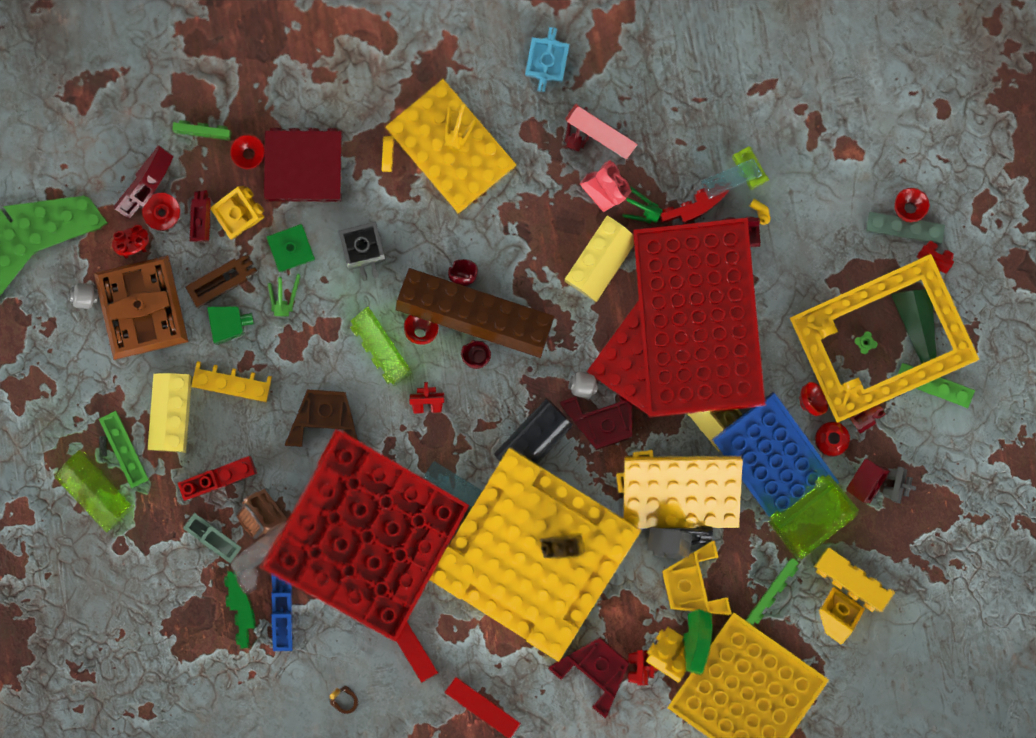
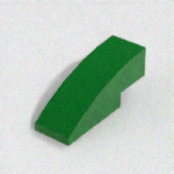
M698 609L687 614L689 632L683 634L686 671L701 675L703 674L710 651L712 613Z

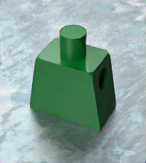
M237 306L207 307L213 343L215 345L245 335L244 326L254 324L253 314L241 315V310Z

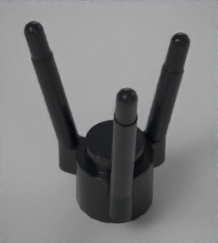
M701 526V528L697 527L696 529H680L683 532L694 533L695 537L699 539L693 540L691 545L706 544V541H712L713 527Z

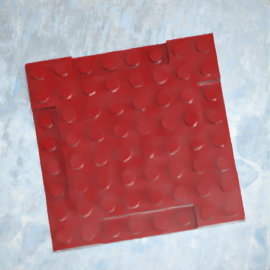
M335 430L317 462L318 467L282 532L278 533L260 568L396 642L469 505L344 432Z

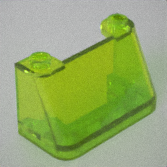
M830 474L826 477L824 475L819 477L815 481L816 486L786 511L781 513L776 511L769 517V525L797 562L804 559L850 523L859 513L858 508Z

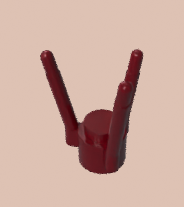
M567 122L564 140L566 143L565 147L579 152L581 148L584 149L590 136L586 134L582 140V136L579 135L581 130L578 128L576 133H572L570 136L571 124Z

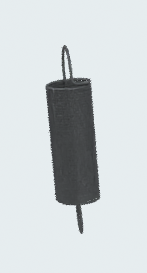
M99 436L100 457L107 456L106 436Z

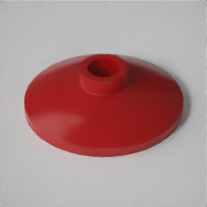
M156 193L150 197L142 208V216L145 223L152 229L158 231L168 230L178 222L180 206L177 200L170 194ZM162 209L166 211L164 216L159 215V211Z

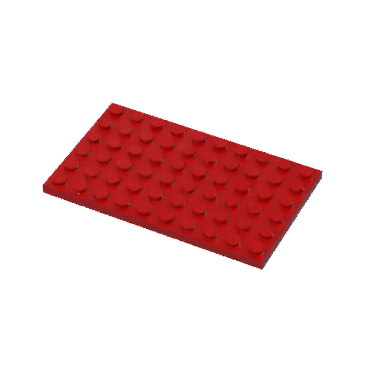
M748 218L633 230L648 416L659 417L766 406Z

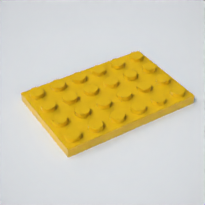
M442 79L385 126V129L394 137L402 149L459 214L515 168L516 163L466 105L458 131L462 133L461 137H463L473 119L476 120V123L469 133L464 146L461 145L460 149H455L445 145L447 109L451 107V133L455 129L459 111L464 102L446 81Z
M742 456L625 457L623 518L640 529L651 527H739Z

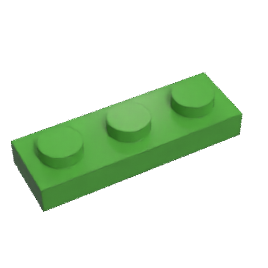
M179 120V123L173 122L172 130L174 133L230 141L232 138V132L226 126L217 125L216 128L209 127V124L206 123L190 125L189 121Z

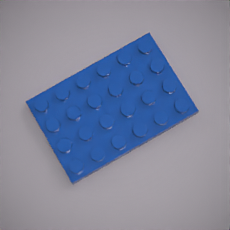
M772 392L765 398L766 406L751 408L712 440L723 456H742L741 480L779 530L839 484V481L777 395Z

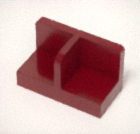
M865 458L847 486L846 491L863 503H871L890 470L878 466Z

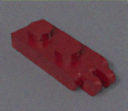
M207 190L195 191L194 198L191 200L190 242H209L211 199L208 197Z

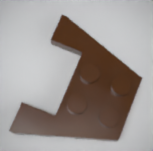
M307 389L296 419L290 429L291 431L285 441V446L303 447L304 427L344 430L345 434L358 440L346 392Z

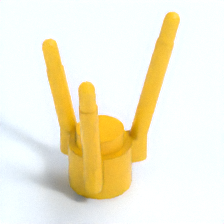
M464 103L461 105L455 129L451 133V107L447 109L444 140L446 141V146L460 149L461 145L464 146L469 133L476 123V120L473 119L463 137H461L462 133L458 131L465 109Z

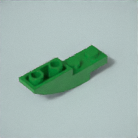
M233 571L227 572L228 576L224 578L225 587H228L229 595H226V606L230 607V610H238V614H235V625H239V633H236V644L240 645V649L250 648L249 629L256 628L253 606L240 579Z

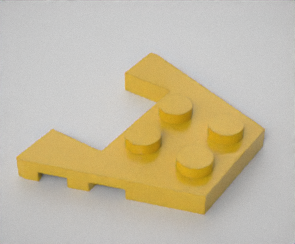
M715 540L689 554V557L683 558L662 571L670 609L685 611L700 609L714 614H732L728 597L713 601L707 600L699 562L718 558Z

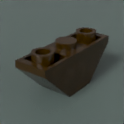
M582 533L540 539L544 558L579 557L585 553Z

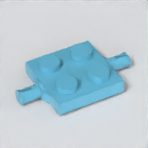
M549 27L548 38L539 39L532 37L525 76L539 79L538 91H541L542 87V92H545L547 81L563 82L569 44L555 40L557 28Z

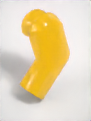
M754 198L749 207L757 211L760 224L766 225L770 222L769 208Z

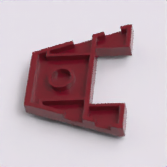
M618 395L620 402L586 414H582L576 396L560 401L563 410L595 450L632 438V404Z
M599 637L562 658L559 662L557 661L550 665L548 669L562 680L570 669L576 666L604 691L592 708L602 717L606 718L629 661L604 639Z

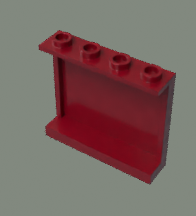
M270 128V131H265L264 200L266 202H342V131H338L337 128H328L327 131H319V128H308V131H300V128H289V131H281V128Z

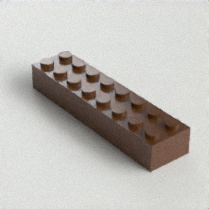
M412 268L408 269L395 309L396 311L538 358L542 356L555 317L554 315Z

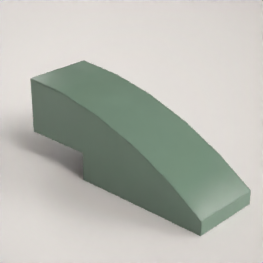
M195 512L183 526L184 530L229 563L232 562L242 548Z

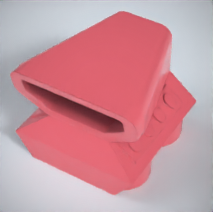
M611 160L605 162L598 172L595 171L587 174L580 182L581 187L603 212L623 202L631 193L628 182L620 175L617 166Z

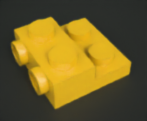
M245 186L236 187L211 207V211L230 240L236 238L246 229L253 227L264 218L262 214L264 212L263 207L259 203H255L252 198L254 196L250 188H245Z
M667 627L665 631L661 629L655 639L658 642L656 644L653 643L647 651L650 655L646 662L679 683L686 672L684 642L682 641L684 637Z

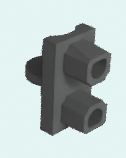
M898 467V469L888 468L890 472L887 479L894 480L895 484L894 488L885 486L882 495L895 503L901 504L902 495L909 497L910 490L916 491V486L911 485L913 478L907 477L906 479L907 469L903 467Z

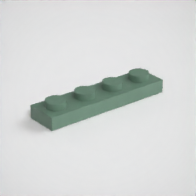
M869 212L866 232L924 242L933 241L936 244H942L945 225L926 221L906 222L898 216Z

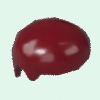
M455 260L453 266L449 267L448 278L451 282L469 286L477 278L478 267L471 260Z
M472 340L468 344L463 345L461 357L469 368L480 369L489 363L491 351L489 346L483 341Z

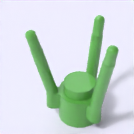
M300 274L296 276L289 305H287V301H283L282 278H278V301L276 303L272 284L268 283L274 316L288 317L289 312H293V303Z

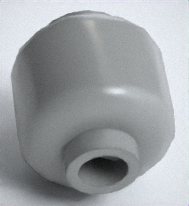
M77 283L74 287H71L69 302H72L75 308L90 309L93 303H97L98 292H95L93 285Z
M579 371L571 376L568 388L574 396L588 399L592 394H596L598 383H596L595 376Z

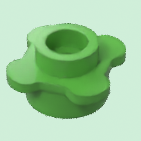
M868 331L863 336L855 339V344L861 349L860 352L862 354H867L870 349H875L878 345L877 341L873 340L872 334Z

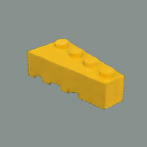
M829 547L825 549L813 566L817 569L816 573L824 579L826 576L833 580L831 584L840 590L842 587L846 589L849 597L855 601L860 599L864 602L863 606L871 612L874 610L882 612L895 594L891 589H884L879 581L866 576L867 574L855 565L852 566L850 561Z

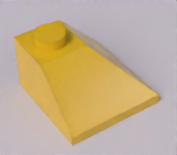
M834 586L819 612L825 633L842 645L855 629L865 608Z

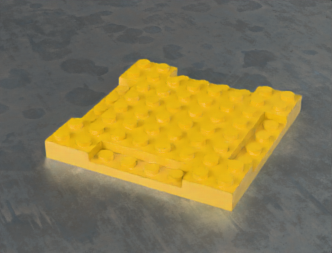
M510 447L451 543L446 548L429 580L458 599H463L559 662L642 529ZM582 533L585 549L583 555L579 557L544 558L540 539Z

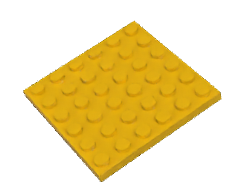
M733 612L710 645L703 674L698 675L691 672L667 708L709 738H789L829 679Z

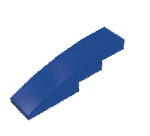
M272 575L271 615L273 651H292V585Z

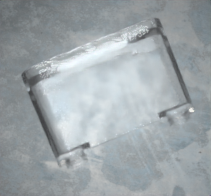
M287 521L281 523L240 552L232 560L231 568L240 588L245 594H250L257 589V577L260 574L255 567L264 561L278 533L282 532Z

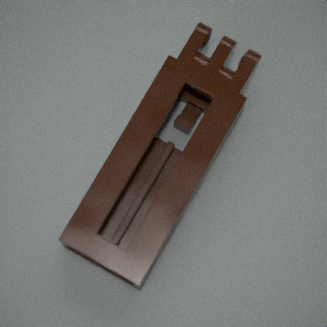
M246 254L237 260L234 258L185 286L198 309L248 281L247 277L257 272L256 267L250 270L247 269L253 265L252 261L244 263V261L250 258L249 255ZM234 268L235 271L228 274L231 279L226 281L223 274Z

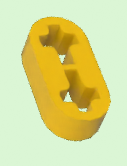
M393 136L383 137L382 172H392Z

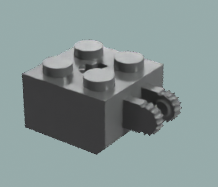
M376 221L339 230L349 271L360 268L362 280L367 281V273L364 267L371 265L374 278H378L376 264L385 262L386 258ZM361 242H364L365 245L367 244L364 250L358 249Z

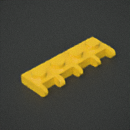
M197 361L192 388L267 403L272 376L268 375L267 382L254 380V372H251L250 379L236 377L237 369L234 368L231 375L217 373L218 365H214L212 371L200 369L201 362Z

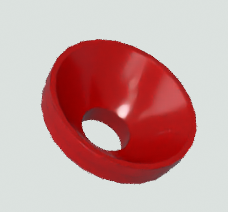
M243 135L233 142L230 155L238 167L247 170L254 169L263 162L265 147L257 137ZM246 149L254 150L255 154L252 159L244 158L243 154Z
M917 188L902 190L897 195L894 203L896 214L906 222L920 221L927 215L930 206L926 194ZM906 204H912V205H914V207H915V212H914V213H908V212H906V211H905V205H906Z
M409 315L404 322L405 336L415 344H428L438 334L439 325L412 315ZM421 329L425 331L426 335L418 337L415 335V331Z
M815 382L805 384L799 396L801 408L814 416L825 414L828 410V402L821 387Z
M827 422L821 425L815 434L816 447L826 456L834 457L841 455L847 450L850 443L848 430L837 422ZM830 433H837L839 435V442L837 444L829 442L828 436Z

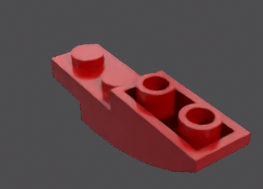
M721 182L714 185L715 188L713 189L702 188L697 190V194L693 197L695 203L687 201L682 203L679 208L669 207L664 209L663 213L660 214L661 222L666 223L680 218L683 225L703 216L723 200L732 187L731 183Z
M247 456L178 482V486L183 500L186 501L242 481L245 478L256 475L257 471L252 457Z

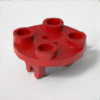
M135 225L132 228L114 233L112 248L115 253L123 255L125 259L129 258L128 255L135 254L141 250L143 253L147 252L146 245L149 242V235L141 225Z

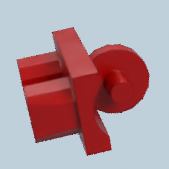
M929 241L926 246L922 247L916 258L921 259L931 254L939 272L947 274L954 264V261H952L954 253L945 250L941 255L936 252L938 245L933 241Z
M424 382V388H417V394H410L409 404L412 405L414 414L424 413V404H431V412L433 413L442 412L444 392L436 393V387H428V382Z
M637 650V652L628 654L629 664H637V671H629L628 682L637 683V686L648 685V678H654V670L659 669L646 662L649 657L648 650Z

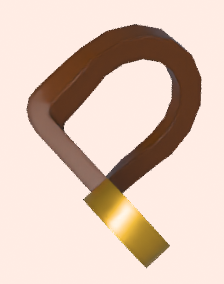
M343 686L341 689L336 688L329 697L331 698L330 704L343 714L353 713L358 707V698L348 686ZM343 691L354 699V705L349 710H343L335 702L337 696Z

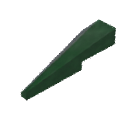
M926 289L891 294V298L897 307L899 316H901L907 334L921 363L923 364L936 358L933 304Z

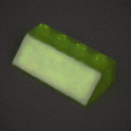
M366 307L350 321L353 325L350 328L356 337L360 335L363 342H361V345L365 351H370L374 356L371 360L377 368L381 367L384 371L382 376L387 384L392 383L395 386L413 374L369 307Z
M78 450L68 459L54 477L106 533L135 507L82 450Z

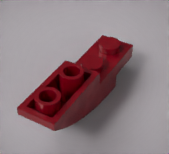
M158 145L136 172V179L113 206L114 209L130 219L140 206L144 207L165 176L174 156Z

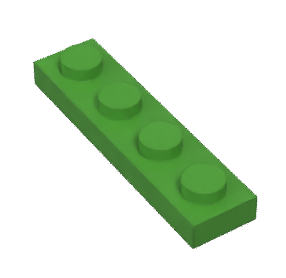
M903 362L898 374L912 369L914 366ZM943 377L916 388L965 408H969L975 389Z
M114 411L100 418L99 421L130 487L134 488L149 481L118 412Z
M790 558L745 621L751 625L754 623L758 624L764 616L762 614L763 610L766 607L770 608L776 600L773 598L777 591L780 593L787 585L785 581L788 576L793 577L799 569L796 567L799 562Z

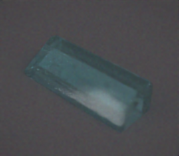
M751 159L705 179L701 183L708 199L756 179L762 173L755 160Z
M433 461L424 475V478L471 507L474 506L482 493V490Z

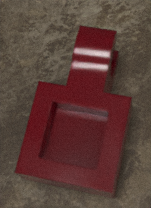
M879 404L850 417V420L861 434L876 424L874 419H879L886 413Z

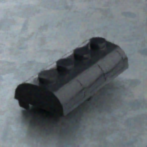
M546 398L501 447L496 450L494 455L501 462L505 453L511 447L538 464L574 424Z

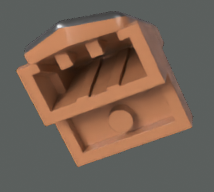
M265 488L245 498L242 502V507L236 513L242 527L253 539H257L263 533L266 534L287 520Z

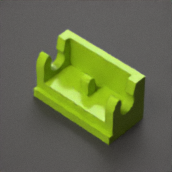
M750 146L733 154L732 159L750 190L769 181L768 176L765 174Z

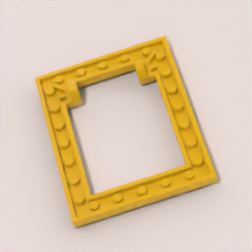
M931 254L790 317L837 423L980 360ZM922 280L953 350L867 389L863 388L859 377L841 385L821 341L827 336L838 332L833 320Z

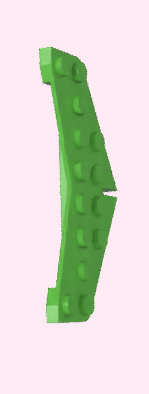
M77 196L3 206L13 219L12 222L9 221L0 209V296L36 252L88 232H94L108 224L90 198L87 196Z

